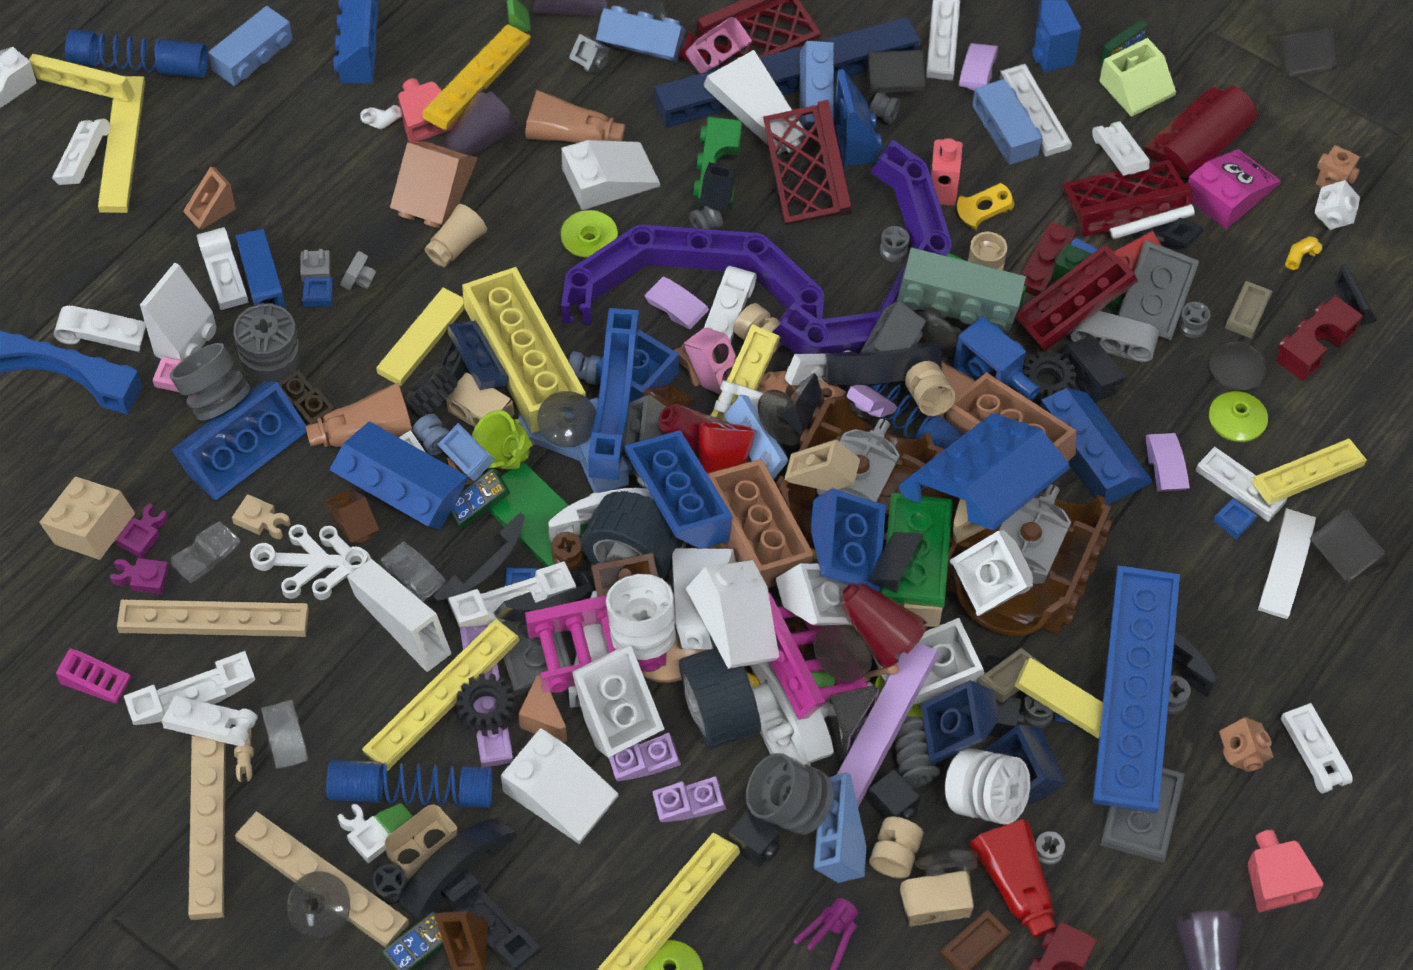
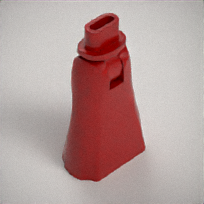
M700 422L698 455L699 462L706 473L709 474L745 464L757 430L741 424L726 423L722 425L715 422Z
M1021 819L982 833L973 839L970 843L971 848L997 886L1010 911L1017 919L1022 920V926H1028L1033 938L1043 936L1049 930L1055 931L1057 927L1052 918L1054 911L1051 906V896L1039 862L1028 820Z

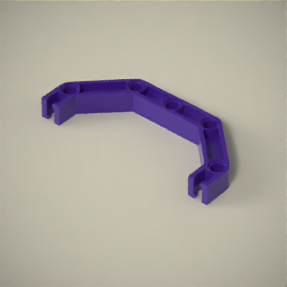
M892 140L878 158L879 160L870 172L894 188L912 247L947 256L952 242L929 169L922 159ZM906 263L877 312L817 319L793 302L783 313L779 324L773 329L772 333L779 335V342L796 354L842 353L846 350L861 352L884 308L897 301Z
M637 225L572 267L566 273L561 304L562 323H573L574 317L570 314V308L572 304L580 305L579 311H582L583 324L591 325L594 300L646 265L726 271L728 266H733L757 274L756 280L786 309L794 302L817 319H823L824 292L818 284L763 234Z

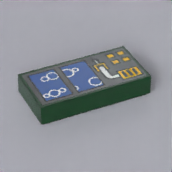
M1139 20L1104 44L1100 64L1103 65L1104 59L1145 40L1148 24L1143 20Z
M491 468L461 491L451 510V514L462 529L511 494L498 471Z
M434 911L380 951L381 956L393 970H415L444 947Z

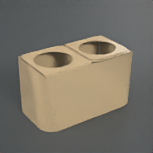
M468 373L462 376L453 393L449 394V397L446 399L448 412L473 427L490 411L502 410L511 417L514 415L513 400L504 408L511 398L494 388L480 390L472 375Z
M429 805L386 837L385 848L387 857L394 865L402 868L405 877L409 879L442 846L457 836V826L439 806ZM432 829L443 831L446 837L428 849L423 842L425 834ZM405 849H414L420 854L410 864H402L398 861L399 854Z
M962 871L913 878L901 883L900 894L908 927L971 916L973 900L969 871L968 873Z

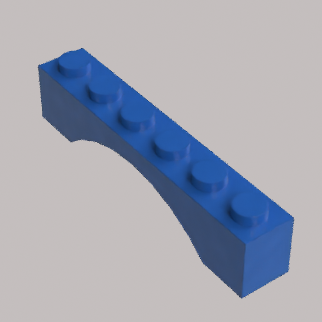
M609 308L600 393L588 455L589 478L619 480L639 334V310Z
M0 330V373L22 369L56 372L72 378L83 385L95 397L100 407L127 415L142 389L138 370L131 366L117 365L101 357L93 358L73 349L65 350L55 347L49 342H38L28 339L21 334H10Z

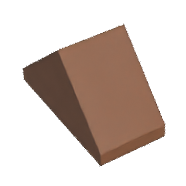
M215 167L209 168L183 211L199 229L206 228L236 209L230 183Z
M539 675L536 677L519 712L520 728L534 734L542 728L562 743L566 742L565 723L551 692L543 693L541 676Z

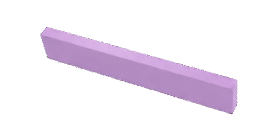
M489 625L460 627L463 650ZM497 664L485 675V679H489L490 674H495L496 681H498L500 677ZM490 696L481 697L474 703V708L479 713H490L498 707V701ZM498 727L499 734L493 735L492 730H488V736H482L481 730H478L477 741L482 768L509 764L513 761L508 727L504 731L501 727Z
M919 642L908 654L904 651L902 652L899 662L896 663L899 666L898 673L889 676L837 773L839 775L847 772L851 775L858 807L940 655L937 650Z

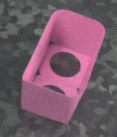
M729 18L697 39L685 53L697 71L702 74L720 64L719 60L723 62L739 51L740 48L742 49L743 46L745 47L746 44L751 43L752 40L737 19ZM725 35L731 40L732 47L728 53H720L715 49L714 40L717 36ZM698 49H705L710 53L711 63L709 65L705 63L697 51Z
M703 328L684 342L690 346H684L701 386L721 394L722 390L720 387L722 381H727L737 357L727 334L710 328ZM716 346H718L724 360L721 364L715 363L712 358V353Z

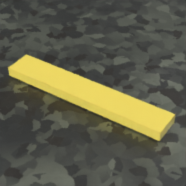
M125 76L135 94L131 102L113 98L110 132L107 139L98 203L100 213H128L145 89L144 77Z
M496 618L362 749L364 754L375 763L381 762L384 764L386 762L388 771L457 703V693L461 691V685L464 682L469 685V678L473 676L478 681L479 674L486 675L520 641L518 635Z
M712 833L597 970H643L740 854L739 847Z

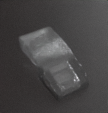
M219 521L197 534L196 542L193 545L172 556L171 566L192 583L227 557L238 546L240 539Z
M404 541L380 559L383 567L401 579L404 587L422 601L447 583L445 578L421 554Z
M292 700L261 708L277 769L308 761Z

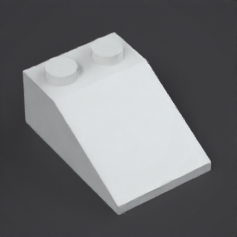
M586 140L561 148L562 169L581 210L660 186V182L640 142Z
M176 263L171 266L140 304L154 355L160 359L166 357L182 361L187 356L201 349L206 341L213 338L217 327L213 311L180 265Z
M754 561L704 567L686 590L728 669L776 661L779 658V651L768 588Z
M959 618L925 631L919 643L937 650L940 655L913 705L924 703L969 680L979 683L980 677L984 675V669ZM902 653L898 654L895 657L899 660ZM873 656L878 669L883 668ZM889 673L881 675L885 684L890 676Z
M630 644L572 672L584 720L596 749L608 758L664 730Z
M542 728L538 730L501 774L504 793L579 844L618 797V793L567 745Z

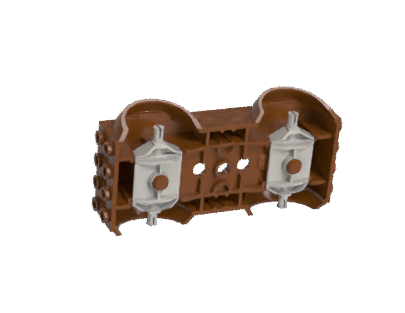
M843 396L827 397L822 407H816L811 420L813 425L810 430H804L799 442V446H801L799 451L838 440L860 458L854 485L838 490L886 505L883 552L887 540L891 493L901 494L900 484L945 449L933 445L931 434L927 432L924 433V436L917 439L901 438L888 434L886 431L890 427V423L887 420L883 424L884 419H879L876 426L873 427L854 413L849 405L848 398ZM781 475L776 486L810 548L815 549L811 532L813 500L827 491L789 483L785 480V476ZM1050 484L1047 486L1045 493L1040 492L996 529L986 528L956 544L953 540V529L960 498L926 487L921 491V496L953 499L946 590L956 593L968 615L977 623L993 632L1007 636H1023L1043 628L1060 635L1064 624L1070 626L1076 612V605L1078 601L1082 600L1085 593L1087 580L1089 577H1092L1098 562L1099 553L1103 552L1108 540L1107 535L1113 520L1108 519L1111 507L1108 506L1104 497L1096 495L1094 501L1088 504L1068 503L1056 499L1060 490L1055 486L1052 491L1053 485ZM1004 530L1016 541L1033 576V586L1026 593L1019 594L990 611L977 616L975 613L976 609L953 564L951 565L949 560L997 531Z

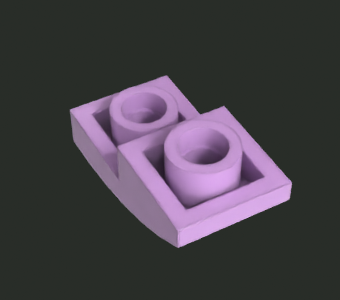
M970 45L964 61L959 86L975 90V88L989 84L992 77V66L997 58L998 46Z
M664 276L644 295L649 304L667 312L672 321L688 329H691L709 310L697 297Z
M866 385L851 386L846 396L855 402V406L858 409L875 417H883L895 413L897 408L894 403Z
M1176 434L1146 435L1149 465H1154L1157 492L1189 489L1186 464Z
M670 733L641 744L636 743L609 757L617 781L640 778L681 765Z
M716 776L687 786L682 781L652 791L661 822L691 819L726 810L720 784Z

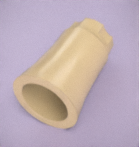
M458 204L449 219L431 238V242L425 247V252L435 264L446 267L450 261H454L470 244L487 232V227L480 216L471 208Z

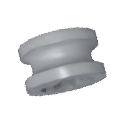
M1051 831L1044 832L1036 840L1035 845L1040 862L1052 865L1060 861L1065 850V842L1059 834ZM1048 842L1050 846L1052 844L1056 846L1053 854H1050L1049 850L1047 852L1043 850L1045 843Z

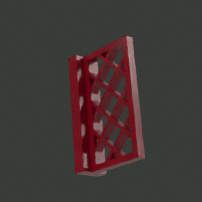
M741 0L699 18L695 32L696 36L700 38L729 18H735L741 25L751 27L749 37L752 41L746 46L745 52L739 50L732 55L739 58L748 53L750 44L766 48L764 54L758 56L760 58L768 54L800 47L806 41H814L821 36V32L799 0ZM791 3L797 11L796 15L792 16L780 12L781 7ZM767 15L775 19L773 26L757 22L758 18ZM781 19L792 22L791 32L776 28L777 20ZM796 24L806 26L811 33L806 35L794 33ZM755 29L769 32L768 42L753 38ZM773 34L788 38V42L782 46L771 43ZM728 39L727 46L715 44L714 42V47L720 53H728L731 50L729 48L731 40ZM724 60L719 65L722 68L726 66L728 62Z
M819 101L814 106L763 116L785 225L839 213L840 215L851 214V204L829 101ZM814 114L815 124L809 132L797 125L801 116ZM783 121L789 125V128L781 138L771 131L770 123ZM793 128L806 136L799 148L786 141ZM816 129H817L818 137H816V136L813 135V133L815 132ZM773 139L779 142L776 147L774 145ZM809 139L817 142L821 147L815 159L802 151ZM782 145L795 152L788 164L777 159L776 154ZM799 155L812 162L804 175L791 167ZM821 156H823L824 164L819 162ZM779 165H780L781 167L785 168L781 174H780ZM815 165L826 171L827 176L821 185L808 178ZM788 171L801 178L793 191L782 183ZM804 182L818 189L810 202L797 194ZM827 182L829 184L830 191L824 188ZM784 191L790 195L787 201ZM823 192L832 198L833 207L820 209L813 203L819 194ZM793 198L807 205L802 214L789 216L788 206ZM810 208L815 210L813 212H808Z
M1170 159L1151 163L1148 170L1123 176L1120 171L1063 183V191L1080 222V231L1083 237L1108 232L1110 228L1192 204V189L1189 184L1183 183ZM1165 170L1168 172L1165 177L1154 174ZM1135 177L1141 180L1138 183L1129 181L1128 179ZM1150 181L1159 185L1154 188L1145 184ZM1108 183L1114 185L1111 189L1101 186ZM1121 187L1132 190L1129 194L1119 192ZM1081 189L1087 191L1085 195L1073 192ZM1094 193L1105 196L1102 200L1092 198Z

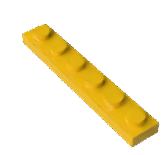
M507 24L423 110L422 118L447 130L526 48L530 41V35Z

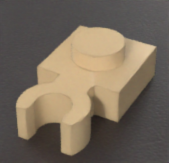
M248 494L232 516L233 524L258 535L265 528L276 539L282 538V531L276 528V526L283 524L289 527L291 524L286 514H274V505Z

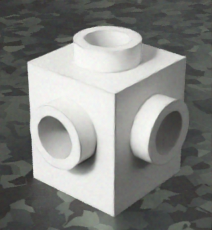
M1345 180L1321 187L1315 214L1330 230L1352 224L1355 221L1360 197Z

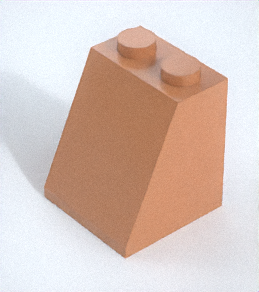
M407 142L390 208L398 210V215L401 217L415 219V216L425 219L424 224L440 228L460 203L477 158L429 142Z

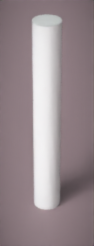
M1191 204L1110 228V234L1112 239H1116L1176 221L1180 217L1187 218L1195 215L1194 208Z

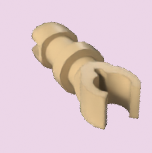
M251 728L248 730L249 737L245 745L237 746L234 749V756L238 758L236 778L239 782H242V774L244 773L247 774L248 782L252 778L250 758L254 755V749L250 746Z

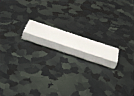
M933 0L926 78L953 80L960 0Z
M1023 64L1001 71L1000 79H1005L1010 88L1016 91L1021 106L1028 110L1031 122L1035 128L1038 127L1041 131L1043 141L1040 144V148L1045 157L1069 150L1071 148V141L1027 66Z

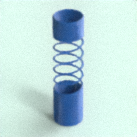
M72 29L66 37V61L77 65L96 67L101 61L102 65L107 69L115 62L118 69L123 70L129 64L133 71H138L143 65L147 73H151L157 67L159 74L200 79L204 77L207 69L208 52L204 43L180 42L167 39L160 41L157 39L155 42V64L151 70H147L144 63L147 49L145 37L141 41V63L137 69L132 67L130 61L133 49L132 36H129L127 40V62L123 67L118 65L116 59L119 49V36L117 34L113 39L114 58L109 66L105 65L102 57L105 49L104 33H101L98 39L95 32Z
M882 383L865 385L877 392ZM885 383L877 393L880 394L888 383ZM842 385V387H843L846 391H849V389H850L851 386H855V385ZM901 385L895 386L886 399L892 402L899 394ZM898 388L895 395L889 400L890 396ZM908 394L901 401L893 416L889 418L882 417L884 420L893 419V427L895 429L904 428V434L907 438L915 436L916 439L921 438L925 432L931 434L933 445L946 449L964 435L941 416H932L925 425L931 417L927 416L916 434L912 436L907 435L908 425L922 412L919 410L912 418L919 408L918 405L910 414L906 424L897 427L895 419L911 402L913 398L911 394ZM909 398L907 403L901 408L904 402Z
M331 759L327 769L326 796L329 801L379 803L384 784L387 801L392 804L397 798L401 783L403 800L409 805L414 798L418 782L420 801L426 806L430 801L435 781L436 798L440 806L446 803L452 783L453 800L457 807L488 809L492 796V769L490 767H462L458 804L455 792L454 766L452 765L450 767L445 797L441 803L438 790L437 765H434L429 794L426 802H424L421 789L420 764H418L410 800L407 801L404 787V764L401 763L395 795L391 801L388 793L386 762L382 764L381 762L375 763L374 761L359 762L355 760Z

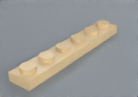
M121 600L117 629L119 633L306 637L309 608L307 603Z
M192 736L190 920L224 918L226 743L199 736Z
M257 811L236 833L235 837L239 843L384 947L395 941L408 926L409 922L406 917Z

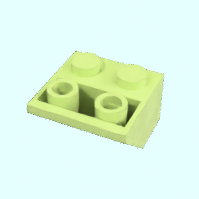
M1148 38L1103 61L1099 81L1131 117L1175 96L1176 90L1165 57Z

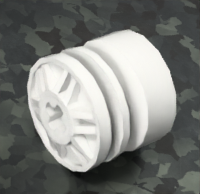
M636 574L619 580L610 588L606 598V607L613 647L617 650L630 644L637 660L657 658L669 651L677 637L674 598L671 587L663 579L656 576Z
M972 748L960 751L952 760L947 772L945 792L948 805L956 814L982 818L983 820L1007 825L1016 821L1023 813L1029 798L1030 774L1027 765L1018 757L993 754L992 752Z

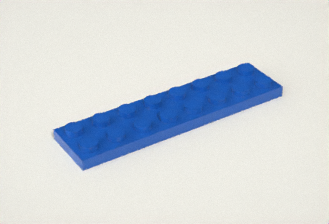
M1117 566L1093 804L1157 813L1159 810L1180 574Z

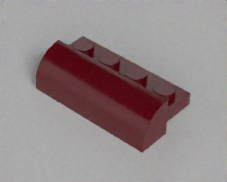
M1231 85L1225 91L1211 86L1144 146L1145 155L1159 161L1170 159L1179 176L1189 179L1190 175L1207 161L1214 159L1258 119L1256 107L1251 98L1234 85Z
M1105 244L1017 311L1015 318L1031 336L1039 349L1045 352L1136 284L1138 279L1119 256L1117 257Z

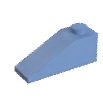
M847 772L829 777L833 784L834 797L825 821L817 828L814 869L838 883L861 878L865 874L866 842L852 778Z

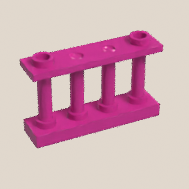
M768 593L779 651V658L770 663L798 719L809 718L825 703V700L838 697L845 699L850 710L855 709L872 693L837 625H812L805 621L809 631L791 634L784 618L796 617L797 615L783 606L777 607L771 593ZM816 643L823 658L805 661L797 645ZM828 669L833 671L837 685L818 688L811 673Z
M607 595L525 613L529 639L534 637L540 638L548 671L540 673L543 693L550 691L554 693L562 692L568 687L576 686L572 672L593 662L584 634V626L602 624L609 653L616 650L613 647L606 607ZM568 630L572 634L579 664L561 668L552 634ZM666 653L657 658L637 660L641 671L652 672L662 666H666Z

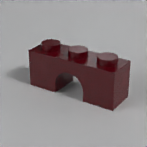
M1336 295L1328 303L1322 302L1316 308L1312 318L1302 320L1292 336L1286 335L1278 345L1280 351L1276 362L1304 382L1321 366L1327 348L1321 345L1318 340L1328 341L1337 348H1340L1357 332L1363 315Z
M1060 921L1056 931L1049 930L1041 948L1046 951L1042 959L1035 957L1029 970H1084L1097 939Z

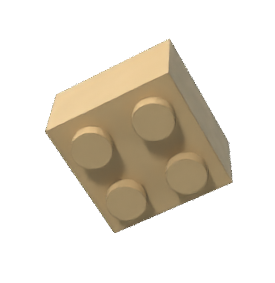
M74 477L39 523L55 545L100 560L134 516L135 512L121 491Z

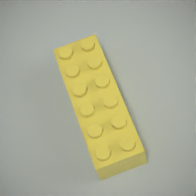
M513 267L463 284L464 308L471 321L476 320L509 377L506 387L531 434L563 423V408L586 401V394L517 268Z

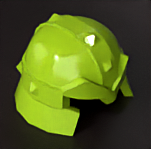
M502 410L490 411L480 419L472 433V437L495 459L487 469L520 468V463L529 456V449L532 446L529 435L519 422V419H513L507 412Z

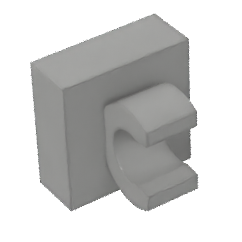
M304 250L301 252L300 275L302 282H304V277H330L329 250Z
M360 251L357 252L340 286L350 291L356 281L363 288L367 289L376 271L364 266L368 258L367 255Z

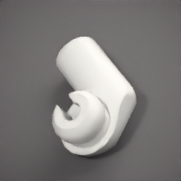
M397 105L391 106L386 111L370 107L361 112L360 118L365 124L383 129L402 116V111Z

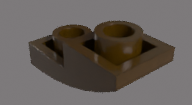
M299 370L278 382L302 420L308 425L317 423V418L322 420L326 414L335 410L317 386L313 388Z

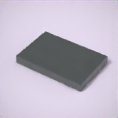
M1146 240L1143 243L1133 271L1138 282L1126 290L1117 316L1150 324L1158 329V338L1169 342L1172 339L1199 260Z
M507 620L502 623L518 635L520 640L503 657L514 696L529 692L536 677L541 672L548 671L541 640L538 637L529 639L526 621ZM561 632L553 633L552 636L560 667L572 666Z
M1162 768L1160 801L1157 813L1110 806L1100 845L1164 863L1185 774Z

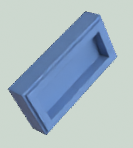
M459 423L437 444L473 481L495 460Z

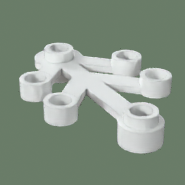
M303 525L292 526L289 530V537L292 544L301 545L309 554L275 553L274 548L267 543L257 544L250 553L252 564L258 570L267 571L273 566L306 567L295 576L286 578L282 582L283 595L289 599L298 597L301 593V587L324 569L337 568L326 578L317 579L312 585L315 598L325 600L330 597L332 593L331 588L371 559L368 552L360 547L350 548L338 536L337 530L333 526L323 527L319 532V537L322 545L326 547L332 546L339 555H328L308 535L307 529ZM296 533H303L301 537H294ZM327 534H333V535H334V536H333L332 538H330V539L324 538V536L327 535ZM262 558H269L267 561L260 562ZM355 561L361 562L358 565H351ZM288 586H296L294 590H286ZM319 587H326V588H327V589H326L325 591H323V592L317 591V589H318Z

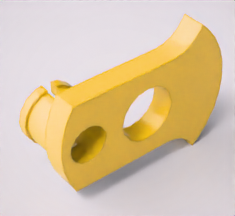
M1002 183L971 197L959 196L957 201V211L961 221L974 230H977L978 225L982 221L999 213H1006L1008 209L1011 211L1014 207L1011 192ZM983 200L993 202L992 206L987 210L978 209V204Z

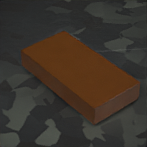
M987 909L940 951V956L954 970H973L1010 937L1011 932Z

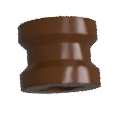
M572 532L557 534L551 543L553 563L558 564L565 561L568 570L577 568L583 558L581 539Z

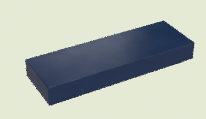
M476 320L450 324L448 326V334L478 388L484 390L506 386L509 377Z

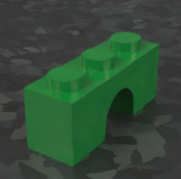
M708 117L707 126H702L700 142L705 143L704 153L699 152L697 169H701L700 180L695 179L694 196H698L699 204L703 178L708 163H716L724 155L739 156L742 120ZM735 181L733 187V194L728 209H732L733 207Z

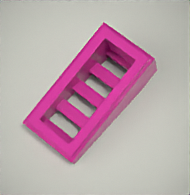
M71 648L56 672L60 684L115 704L118 703L131 679L129 674ZM87 669L91 670L86 680L83 679ZM102 674L103 677L98 686L95 685L98 676ZM111 678L116 679L111 690H106Z

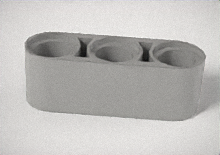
M1099 311L1073 330L1071 339L1073 342L1093 335L1109 354L1138 362H1148L1153 358L1159 331L1150 324Z

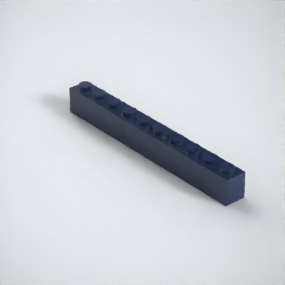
M908 17L818 41L834 42L833 82L837 81L838 70L844 69L847 75L852 77L918 58L920 39ZM803 46L759 58L783 96L800 91V50ZM720 68L655 86V106L665 128L730 111L704 86L707 75Z

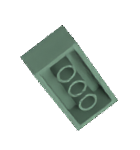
M911 248L897 301L899 300L911 310L921 309L929 311L937 317L948 316L959 319L965 324H973L983 316L991 323L998 325L1001 331L1009 332L1019 308L1026 276Z

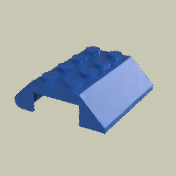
M992 413L903 481L899 489L905 498L918 503L922 502L921 491L926 487L966 500L968 521L994 530L1070 468L1068 461L1042 429Z

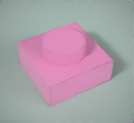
M162 357L152 380L154 387L179 392L169 375L181 361Z

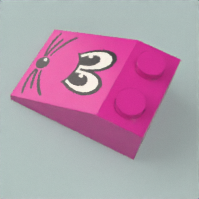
M1238 149L1207 161L1189 176L1187 184L1192 189V204L1223 228L1227 229L1280 185L1281 180Z

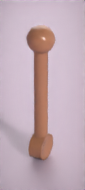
M895 664L889 668L873 671L864 669L860 671L865 681L868 682L871 677L887 673L890 675L897 674L899 666Z

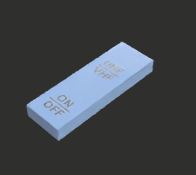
M740 395L724 417L729 424H741L757 430L749 457L752 461L762 459L771 477L774 479L789 460L749 396Z

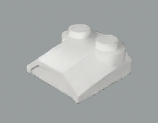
M1004 530L997 531L949 560L976 609L975 613L977 616L990 611L1019 594L1026 593L1033 586V576L1016 541Z

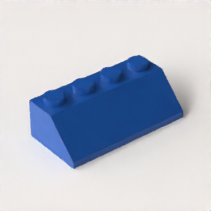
M338 0L339 10H342V14L337 15V29L341 32L340 35L335 37L336 51H339V56H334V71L339 72L341 83H373L379 0Z
M263 381L248 392L238 404L210 420L171 449L186 473L214 500H218L306 433V425L278 382Z
M1065 388L1041 400L1040 407L1077 431L1076 455L1068 462L1094 498L1096 495L1104 497L1109 505L1152 483V479L1087 392Z
M370 421L343 443L329 469L426 526L441 530L469 479L465 474Z
M680 430L625 445L624 450L675 537L700 549L729 541L733 516Z

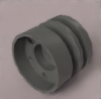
M258 304L247 308L238 316L234 323L233 335L238 349L240 364L244 372L252 379L262 382H276L292 374L300 363L301 350L297 338L296 325L291 313L278 305Z
M223 343L211 344L195 351L178 363L169 375L180 394L189 395L186 402L190 408H193L192 411L198 420L212 419L223 414L238 404L250 390L248 382L245 378H242L241 371L237 368H232L234 361Z
M773 753L763 758L754 768L746 789V802L753 815L771 824H777L792 833L801 835L815 831L825 821L834 797L833 784L827 774L783 753Z

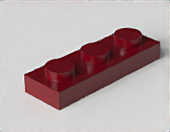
M1052 221L1049 223L1021 274L1026 276L1024 283L1026 293L1037 296L1049 287L1055 262L1066 243H1072L1077 231Z

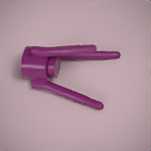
M837 898L831 907H826L823 913L793 940V943L798 945L822 923L825 924L807 945L808 950H812L829 930L838 934L844 931L830 970H837L849 939L857 928V925L853 922L858 915L857 909L849 901Z

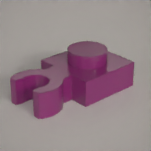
M151 503L145 506L143 518L138 520L132 517L115 539L117 546L143 558L160 537L159 531L156 528L166 524L168 520L166 511L162 510L157 517H151L155 512L154 506Z
M137 558L136 565L133 566L126 560H115L116 569L123 570L124 572L120 575H110L114 585L122 586L130 582L132 591L162 595L169 571L168 562Z

